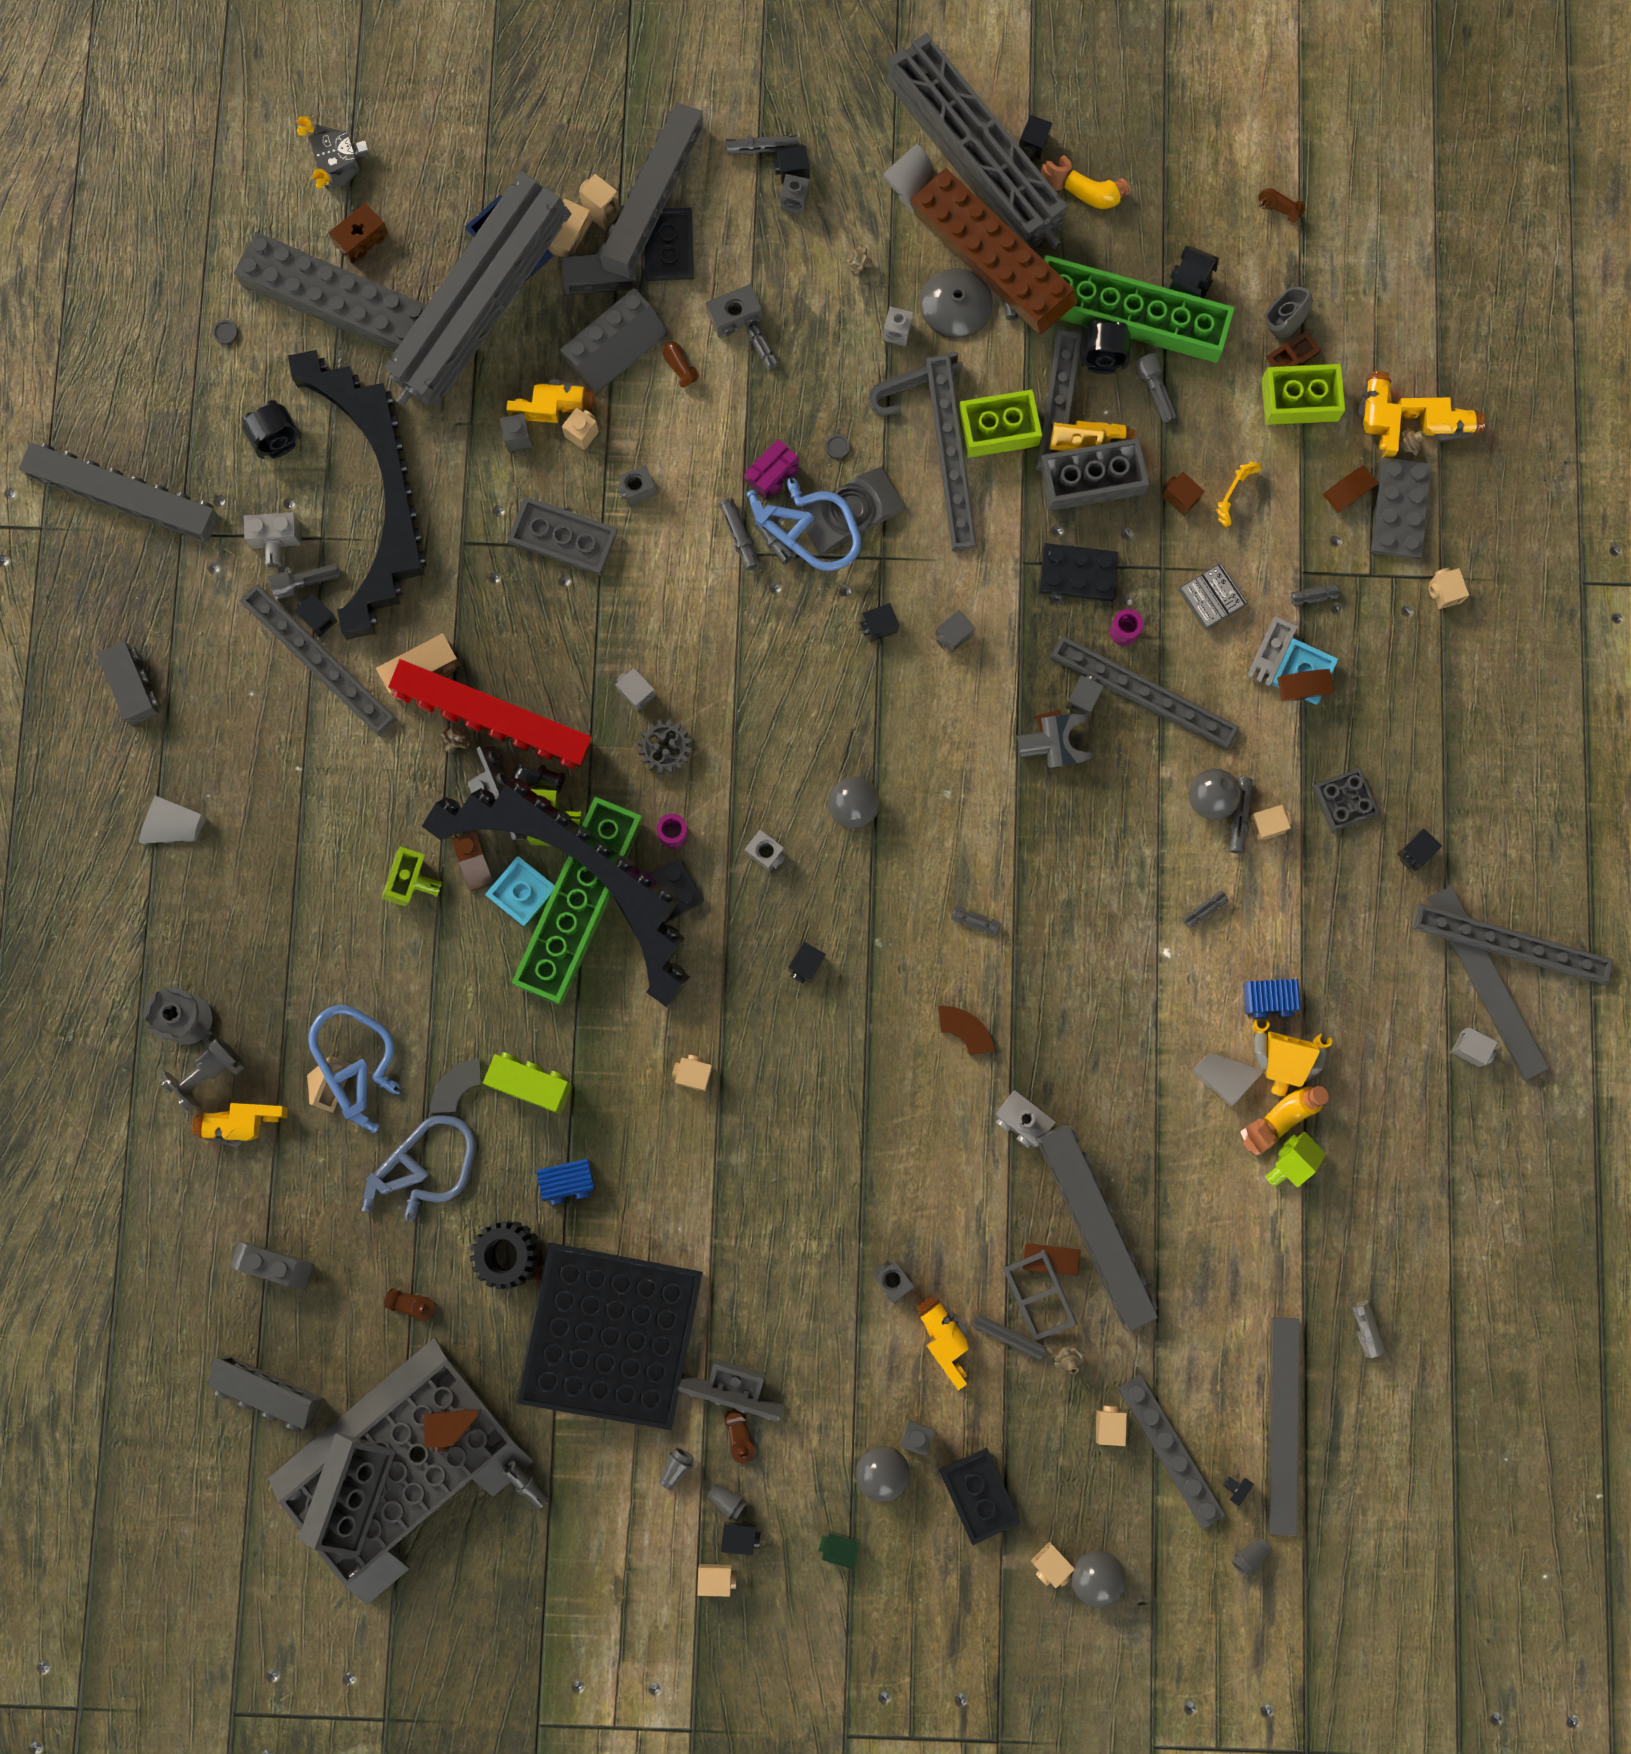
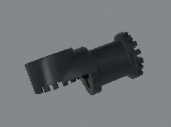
M517 765L511 777L513 780L517 779L527 783L530 787L532 785L537 787L541 785L559 793L563 787L561 784H564L562 781H565L566 774L563 772L558 774L548 770L545 765H541L537 772L529 770L530 768L526 769L525 766L522 768V765Z

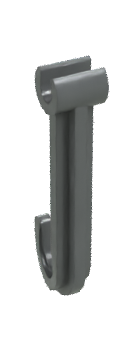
M958 352L949 353L953 376L959 374L962 370V362L952 364L958 361ZM927 365L874 385L868 397L872 410L884 416L897 413L899 411L898 406L884 408L879 405V400L928 382Z

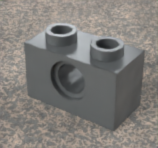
M751 284L706 302L708 317L718 337L723 335L730 336L738 329L745 326L752 327L762 320V308ZM733 310H738L741 312L739 315L736 316L730 314V312Z

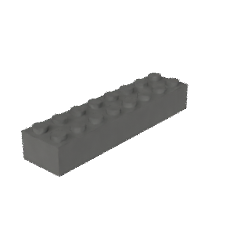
M256 231L234 271L241 286L393 352L396 351L427 306Z

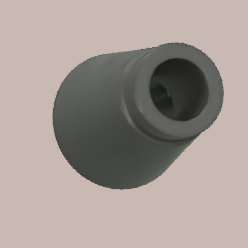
M675 1448L673 1452L669 1453L659 1483L664 1488L673 1490L674 1486L693 1466L691 1463L694 1458L685 1450Z
M718 1484L714 1485L707 1496L729 1520L732 1518L734 1521H737L748 1506V1503L744 1501L745 1497Z
M1259 1538L1234 1554L1235 1558L1232 1560V1564L1240 1574L1247 1578L1250 1574L1254 1575L1272 1549L1263 1538Z

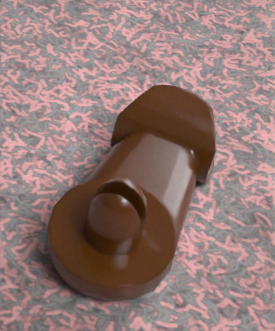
M1272 188L1262 190L1258 197L1260 201L1259 207L1269 210L1274 209L1288 215V220L1293 223L1306 210L1304 202H1294Z
M668 342L663 348V357L680 378L679 385L682 388L687 387L698 380V371L695 367L688 365L683 356V348L678 343Z
M391 1288L385 1296L384 1305L391 1311L398 1310L422 1321L430 1319L435 1313V1304L428 1297L402 1293L401 1290Z
M736 1409L730 1410L724 1415L726 1427H728L732 1457L738 1463H748L754 1458L755 1447L745 1423V1413L739 1412Z

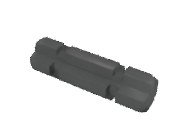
M758 325L750 327L747 330V334L750 340L753 341V345L761 359L764 360L766 368L770 371L777 368L779 360L773 354V350L765 336L762 335L760 327Z
M1334 583L1326 585V588L1320 586L1305 589L1303 592L1295 591L1290 595L1291 603L1294 606L1304 605V602L1310 604L1327 600L1328 597L1330 599L1338 598L1340 596V589Z
M1223 891L1217 892L1212 896V899L1209 898L1196 907L1193 913L1189 912L1182 918L1184 924L1188 928L1194 927L1199 923L1198 921H1202L1215 912L1218 907L1228 902L1227 896Z
M959 906L954 908L951 916L953 921L958 923L963 921L965 922L964 925L982 932L987 930V933L993 936L998 934L1001 927L999 921L994 919L989 921L988 917L970 910L965 912V909Z

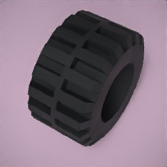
M511 1221L495 1223L482 1229V1234H477L474 1238L477 1243L471 1245L470 1250L474 1251V1255L470 1256V1262L474 1261L475 1266L471 1268L474 1273L479 1272L480 1275L477 1278L480 1281H487L486 1286H495L496 1289H509L523 1285L527 1280H531L535 1276L533 1272L538 1271L540 1267L537 1262L542 1260V1254H538V1249L542 1247L541 1243L536 1244L535 1239L538 1237L535 1233L529 1232L531 1228L527 1225L521 1226L522 1223ZM503 1239L510 1241L517 1251L516 1264L509 1271L503 1269L497 1263L495 1257L497 1245Z

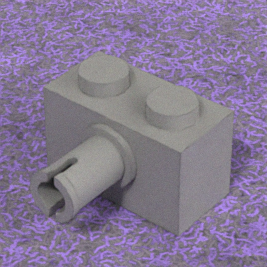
M294 512L244 516V539L251 549L265 548L266 567L274 568V564H276V568L281 567L280 547L301 545L300 521Z
M1015 1090L994 1115L998 1119L996 1124L1006 1132L1012 1130L1018 1135L1016 1140L1026 1148L1030 1146L1036 1148L1038 1146L1036 1137L1049 1132L1056 1123Z

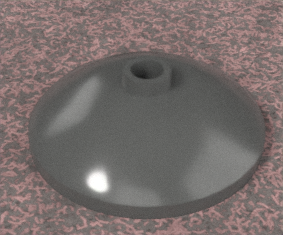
M960 268L947 269L935 274L924 286L920 300L921 313L929 327L938 334L950 338H964L980 331L988 322L993 307V298L989 286L976 273ZM957 293H958V294H960L962 297H961V298H955V297H954V294H957Z

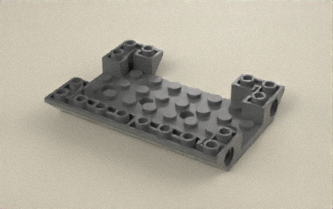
M433 1338L268 1478L278 1503L301 1531L335 1433L358 1437L396 1451L383 1487V1494L379 1498L359 1557L316 1550L344 1587L367 1605L410 1569L393 1546L471 1479L493 1497L510 1483L502 1475V1470L505 1466L511 1471V1468L508 1466L509 1462L514 1461L522 1471L534 1462L533 1458L504 1422L496 1419L467 1383V1376L436 1338ZM481 1409L479 1418L455 1445L449 1446V1451L433 1452V1448H425L424 1414ZM415 1446H420L425 1450V1458L421 1462L415 1461L411 1456L412 1449Z

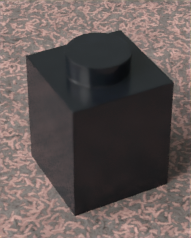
M1033 115L1029 116L1019 142V147L1027 157L1041 158L1051 133L1052 122Z
M805 145L777 150V160H773L775 175H780L781 184L784 183L786 174L810 179V167Z
M313 593L309 597L302 598L294 610L319 638L338 621Z
M891 603L863 612L862 621L859 622L863 636L868 635L870 642L898 633L899 623Z
M1423 828L1414 835L1397 855L1401 857L1400 861L1405 867L1416 871L1442 845Z
M803 942L788 967V971L792 973L790 977L801 984L805 981L811 983L826 958V954Z
M725 1521L721 1552L753 1556L754 1549H759L761 1532H756V1525Z

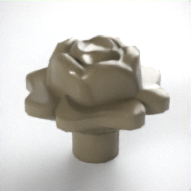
M859 245L857 249L849 252L847 264L850 266V271L854 272V274L858 275L864 267L870 268L873 261L868 258L867 248Z
M1404 427V431L1401 432L1402 436L1399 438V445L1405 452L1417 455L1418 451L1421 450L1420 442L1426 439V435L1422 430L1416 433L1412 429Z
M451 727L450 729H444L440 733L444 738V742L447 743L445 749L449 753H455L456 748L466 749L470 745L464 729Z
M1064 1347L1055 1357L1056 1362L1054 1365L1063 1371H1069L1070 1374H1076L1079 1372V1364L1085 1361L1084 1351H1079L1076 1347Z

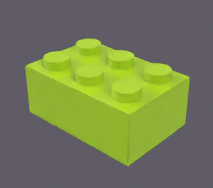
M1341 364L1267 367L1261 379L1265 425L1338 422L1345 412Z
M1033 389L960 401L958 415L967 458L1032 448L1040 445L1042 432Z
M505 1052L502 1053V1056L494 1054L483 1084L562 1115L573 1087L568 1082L569 1078L552 1070L550 1075L544 1073V1068L527 1061L526 1066L522 1065L518 1057Z

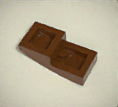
M1306 331L1290 343L1286 342L1267 355L1266 359L1272 367L1301 366L1321 353V349L1308 331Z
M1362 465L1333 485L1323 496L1339 513L1352 505L1358 498L1374 489L1379 483L1368 469Z
M1330 669L1305 671L1277 677L1282 702L1304 700L1308 697L1329 696L1335 693Z
M1025 1243L1024 1259L1040 1253L1042 1250H1046L1056 1274L1079 1276L1080 1249ZM1043 1258L1023 1265L1024 1270L1049 1272Z

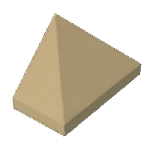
M329 1056L326 1059L334 1074L352 1065L333 1056ZM317 1066L307 1075L309 1103L333 1113L338 1101L320 1067ZM347 1079L340 1083L342 1088H344Z

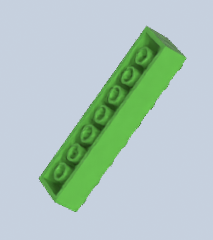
M1046 255L1044 261L1074 288L1077 304L1063 315L1060 320L1089 327V323L1094 320L1114 324L1123 322L1128 325L1132 340L1214 363L1218 362L1223 351L1235 307Z
M594 797L582 826L588 828L592 835L600 841L610 844L613 850L620 856L628 858L644 821L639 814ZM570 855L565 862L512 981L515 987L559 1006L564 1004L612 895L591 871Z

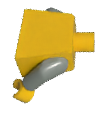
M1256 1019L1252 1025V1029L1256 1033L1254 1052L1259 1068L1264 1071L1266 1078L1274 1080L1271 1090L1273 1094L1286 1096L1289 1084L1302 1087L1305 1081H1310L1322 1071L1327 1054L1325 1049L1332 1044L1330 1037L1324 1045L1320 1040L1322 1033L1316 1036L1313 1042L1270 1031L1267 1036L1265 1033L1269 1028V1021L1265 1020V1028H1259Z

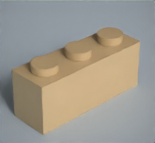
M442 633L377 667L376 670L389 694L395 700L396 698L392 695L393 692L388 688V685L399 659L443 676L455 672L456 667L460 666V663Z

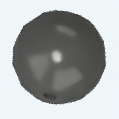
M1211 768L1203 771L1194 778L1189 787L1190 805L1199 816L1208 820H1221L1233 814L1240 804L1241 791L1239 783L1231 773L1225 770Z
M855 776L844 778L835 784L828 799L829 813L837 823L851 829L861 828L872 822L878 814L880 806L879 794L873 784Z
M878 1446L870 1448L861 1456L857 1463L855 1476L858 1487L865 1496L872 1501L884 1503L896 1500L905 1492L909 1485L910 1469L907 1459L893 1447Z
M1102 1551L1088 1552L1079 1557L1074 1564L1072 1589L1078 1599L1086 1605L1095 1608L1109 1607L1121 1598L1125 1591V1570L1120 1561L1113 1555Z

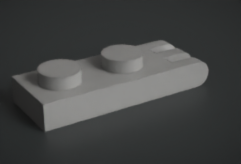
M1274 616L1247 676L1252 678L1255 670H1258L1260 672L1256 680L1261 682L1264 674L1269 675L1265 685L1270 686L1298 626Z

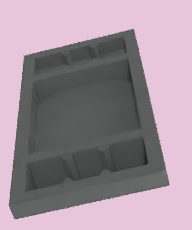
M882 467L861 474L843 487L833 491V493L841 496L849 504L860 534L906 509ZM819 500L799 510L809 512L814 517V520L806 527L805 531L820 556L852 539L844 513L836 503L828 500Z

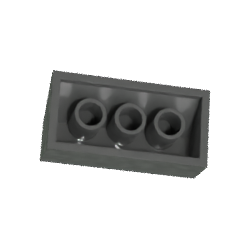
M633 288L560 350L563 361L596 395L668 334V331L651 305Z
M1139 438L1041 456L1043 487L1048 511L1144 495L1149 486Z
M229 1355L215 1357L212 1362L208 1387L215 1389V1395L225 1399L231 1396L239 1400L238 1405L252 1410L253 1407L262 1410L261 1415L274 1421L277 1418L286 1421L285 1426L292 1430L300 1431L301 1429L310 1428L323 1397Z
M335 1433L298 1540L314 1550L359 1557L396 1451L358 1437Z

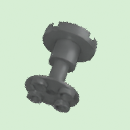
M167 987L159 992L157 991L150 997L145 1006L144 1017L150 1031L158 1037L172 1040L177 1044L191 1045L202 1042V1037L211 1030L213 1009L205 1000L197 995H191L181 988Z
M211 1030L202 1037V1040L209 1049L195 1060L198 1066L180 1082L169 1072H162L161 1084L169 1092L174 1090L180 1096L178 1102L187 1111L200 1109L198 1102L191 1092L209 1077L213 1080L226 1068L236 1075L246 1068L244 1063L237 1064L241 1059L221 1037L217 1040L213 1038L216 1033Z

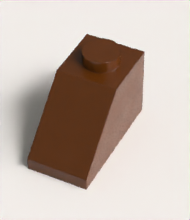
M473 831L451 838L469 890L474 891L494 884L478 833Z
M481 1409L424 1414L425 1448H433V1452L449 1451V1446L455 1445L479 1418Z

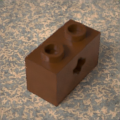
M364 203L328 232L339 251L353 263L356 260L362 259L375 244H380L385 239L388 231L384 222Z

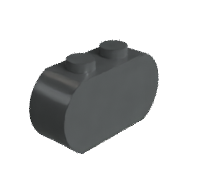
M239 1241L230 1267L279 1284L306 1290L314 1263L256 1244Z

